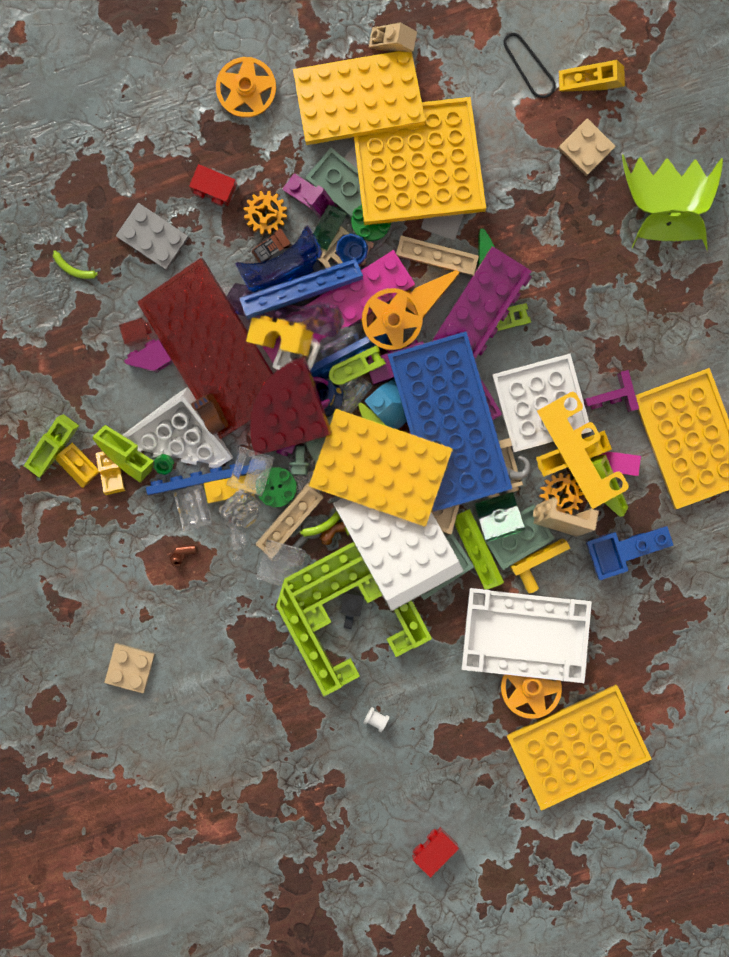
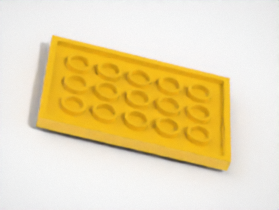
M397 51L293 69L306 145L425 125V116L412 52Z
M710 368L637 394L638 413L674 509H679L728 491L729 418Z
M336 409L330 424L332 433L325 438L309 487L426 527L452 448Z
M617 685L611 686L506 735L541 811L652 760Z

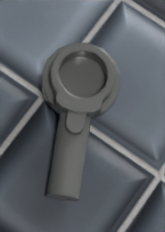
M309 519L304 523L303 529L315 527L321 523L317 519ZM321 533L307 537L301 535L290 550L296 554L309 539H315Z

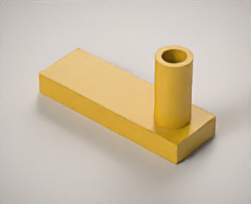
M561 538L512 564L510 568L516 576H520L529 594L533 593L539 587L530 569L570 549V546L565 539Z

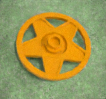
M240 57L230 61L221 69L216 81V93L221 105L229 113L242 118H250L262 114L270 107L276 94V82L272 71L265 63L252 57ZM242 63L238 74L226 72L232 66ZM254 64L263 68L269 76H256ZM221 83L231 90L226 102L221 95ZM272 88L270 97L263 106L260 93ZM246 103L253 112H240L235 109Z
M388 288L378 291L369 298L363 308V330L372 343L383 349L396 350L406 347L416 339L422 327L423 316L419 303L411 294L401 289ZM386 293H397L389 304L377 299ZM407 298L414 304L417 315L406 312ZM370 307L377 318L367 327L366 317ZM416 327L412 336L403 342L404 329ZM387 334L392 345L380 343L373 337Z
M506 674L502 677V698L507 707L518 716L529 719L546 716L554 710L561 698V680L552 681ZM507 679L516 688L509 699L506 693ZM557 693L554 702L546 710L544 696ZM528 703L535 714L523 713L517 710L516 707Z

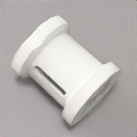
M371 707L363 723H368L378 728L379 732H382L389 720V716H384L374 711V708Z

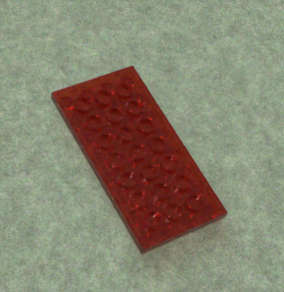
M199 258L137 301L195 399L198 400L207 394L214 395L228 422V427L217 433L218 437L223 439L251 421L255 400L263 385L273 375V372L256 344L246 342L247 329L205 260Z

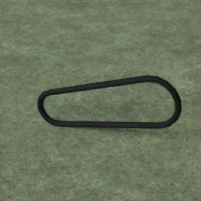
M518 33L507 34L504 38V47L531 92L539 98L551 96L555 90L554 78ZM510 36H517L551 79L553 87L549 94L539 95L534 91L507 46L506 41Z

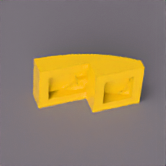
M104 452L96 453L103 493L109 495L125 491L121 468Z

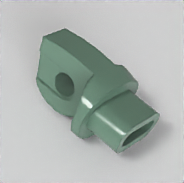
M296 445L295 461L289 462L292 475H307L310 463L304 461V445Z

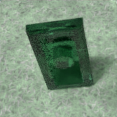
M329 204L309 241L327 251L348 214Z

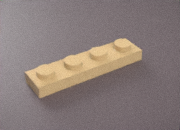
M405 236L400 237L396 252L400 258L450 271L457 270L462 274L473 276L479 257L471 253Z
M307 483L256 542V546L272 557L324 496L316 489L309 487V483Z

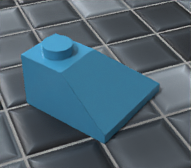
M395 378L380 386L364 400L386 426L398 430L407 422Z

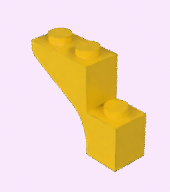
M605 430L599 432L600 440L585 448L589 458L612 449ZM595 434L583 438V440L591 441L593 440ZM559 449L536 457L538 468L542 472L543 477L568 467Z

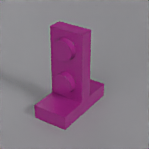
M296 174L292 175L282 189L286 194L314 211L318 218L326 222L337 207L324 188L319 185L315 187Z
M629 370L617 374L621 389L584 399L585 408L590 406L591 410L603 407L602 403L610 401V404L622 402L623 397L627 412L638 410L639 406Z

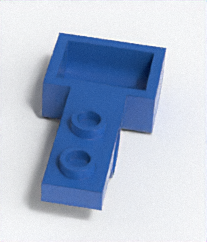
M667 526L637 534L621 541L618 540L616 532L586 541L598 580L629 571L626 564L628 560L674 546Z

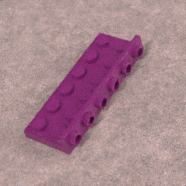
M491 246L432 341L467 331L474 359H476L478 354L481 356L487 348L485 343L488 338L492 339L498 330L497 324L500 320L504 321L509 313L508 307L511 303L515 304L518 300L520 288L522 285L526 286L532 277L529 275L531 270Z

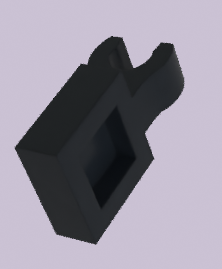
M344 593L340 612L346 614L344 628L352 630L354 615H361L364 596Z

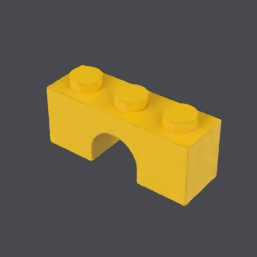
M262 315L260 319L252 317L246 342L274 349L275 342L281 335V350L308 356L314 332L307 330L306 325L294 323V326H290V322L277 319L276 323L272 322L273 318Z

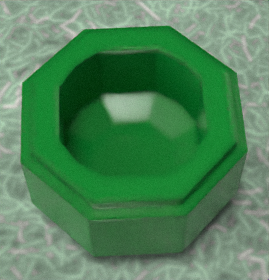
M161 454L156 457L153 468L157 473L167 475L173 470L174 460L170 455Z

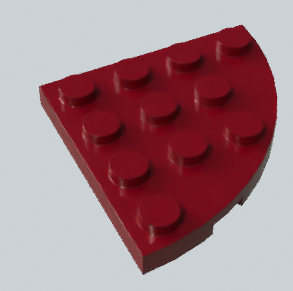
M305 355L282 366L261 388L253 406L250 423L251 442L255 456L325 437L332 433Z

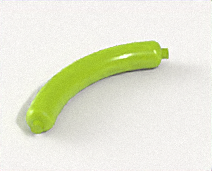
M53 251L55 262L66 273L82 279H93L98 275L95 271H82L73 268L62 258L59 252Z
M335 511L331 518L318 526L303 529L300 531V534L307 537L330 529L340 519L338 512Z

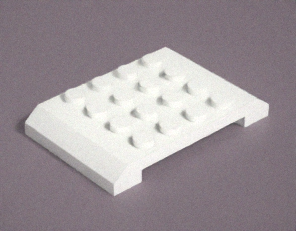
M343 498L333 503L391 611L463 572L456 555L432 512L426 527Z
M469 588L461 670L584 683L592 601Z

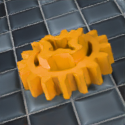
M260 191L259 197L253 194L254 200H247L249 207H244V211L248 214L244 218L245 220H250L247 225L248 227L254 226V233L260 230L262 236L265 231L272 235V230H279V225L285 226L282 219L288 218L286 214H283L287 211V207H282L284 200L278 201V194L272 197L270 191L267 192V195ZM272 202L278 207L279 211L272 208ZM265 210H268L269 214H267L266 217H263L262 213H264ZM253 216L260 219V225L254 221ZM273 220L276 221V222L273 223L272 225H269V226H268V224H269L270 222H272Z
M558 473V478L551 475L552 481L544 480L546 487H540L544 494L539 495V497L544 498L545 501L549 500L548 495L556 498V510L559 512H567L569 515H572V509L579 510L577 503H583L579 496L584 494L579 492L580 487L575 484L577 482L575 478L570 480V474L563 478V474ZM562 481L559 487H551L554 483ZM570 485L572 486L575 495L571 494L569 490ZM562 490H564L563 494H565L566 497L561 498V500H559L560 496L557 495V492H561ZM572 502L570 506L562 508L564 503Z

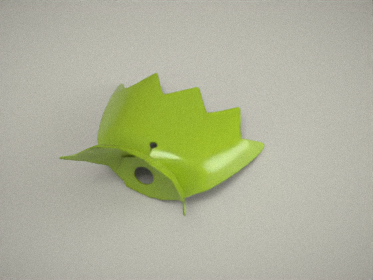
M622 155L624 172L634 201L640 210L651 214L642 224L633 246L638 237L658 241L701 239L708 251L706 227L700 214L708 211L713 203L721 178L723 158L720 159L713 171L706 177L696 159H694L683 176L677 172L669 159H666L653 175L641 157L638 158L632 173H630L625 157Z

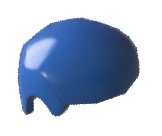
M347 234L338 240L336 253L343 263L356 259L357 263L361 264L367 258L368 246L361 236Z

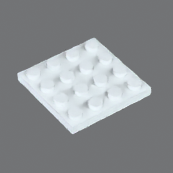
M571 354L492 374L513 452L554 442L537 410L570 392H575L583 404L581 411L567 418L573 430L589 422ZM567 398L564 402V407L569 411L575 410L577 401L574 398ZM586 428L581 434L591 432V429Z

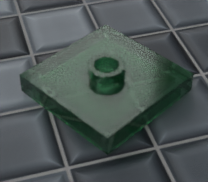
M513 492L475 504L486 542L525 530Z

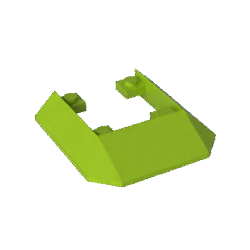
M354 542L286 577L276 605L323 696L360 677L351 658L333 667L315 631L332 622L323 604L356 586L360 588L367 603L382 596V592ZM412 600L394 610L404 628L386 638L396 657L432 639Z

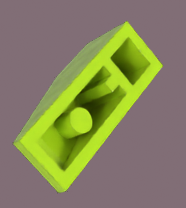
M606 454L590 459L601 479L613 474ZM616 477L612 478L609 482L610 488L615 491L620 490ZM622 493L605 502L620 517L624 516L628 509Z

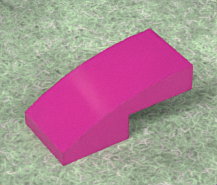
M605 452L598 455L606 454L613 473L618 471L625 475H639L641 456L615 452Z

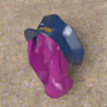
M313 377L325 415L330 417L342 405L344 392L339 385L334 384L328 379Z

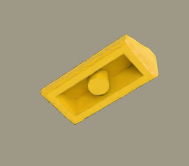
M73 442L58 453L56 461L82 488L99 474L98 468Z

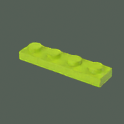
M468 509L457 514L454 525L484 589L488 590L501 585L504 581L471 510Z

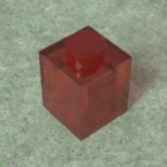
M143 318L119 325L124 344L127 346L151 339L152 329L149 321L146 322Z

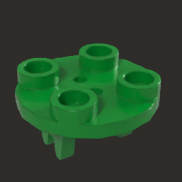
M362 205L353 210L351 218L352 229L356 235L361 236L364 240L378 241L389 232L391 222L364 225Z
M272 467L265 470L258 477L256 491L260 500L265 505L282 507L289 504L294 498L297 491L296 481L288 470Z

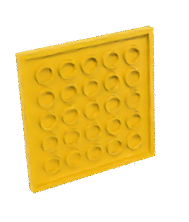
M471 97L422 102L425 125L354 137L364 225L486 211Z

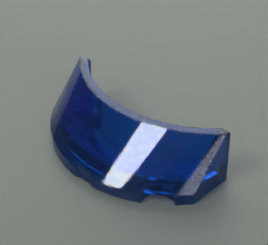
M307 225L298 240L278 257L260 263H242L238 261L235 264L249 291L256 292L257 290L262 291L309 275L314 270L312 267L316 260L320 259L322 250L313 232Z

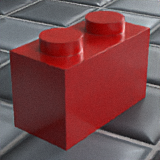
M198 164L189 187L196 197L204 199V197L210 198L212 203L222 207L223 204L229 206L237 187V181L234 178Z
M441 827L438 830L433 829L427 836L428 840L423 845L420 843L413 850V861L430 878L459 849L458 843Z

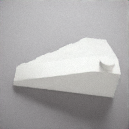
M188 387L170 398L122 435L137 444L139 452L153 453V457L165 454L181 458V462L194 465L197 464V461L209 463L210 468H218L233 458L219 433L212 435L207 430L197 410L193 409L191 403L196 401L197 398Z

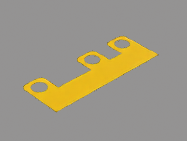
M570 392L537 410L591 508L594 509L625 492L629 486L623 474L618 471L604 479L600 478L585 451V448L600 440V434L591 422L573 430L567 418L581 411L583 404L575 392ZM567 398H574L577 401L575 410L569 411L564 407V402ZM586 428L592 429L595 433L591 441H585L581 436L582 431ZM618 477L622 480L623 486L620 490L615 491L610 488L609 482L612 478Z

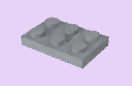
M140 203L135 206L116 235L117 238L165 270H168L189 238L186 234Z

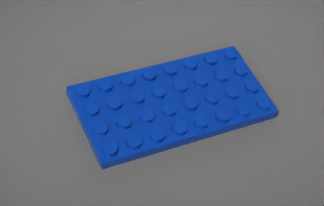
M467 331L388 354L411 435L452 448L432 507L433 512L512 489Z

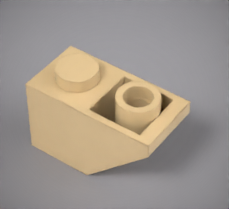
M402 23L372 27L369 47L388 52H413L417 31Z

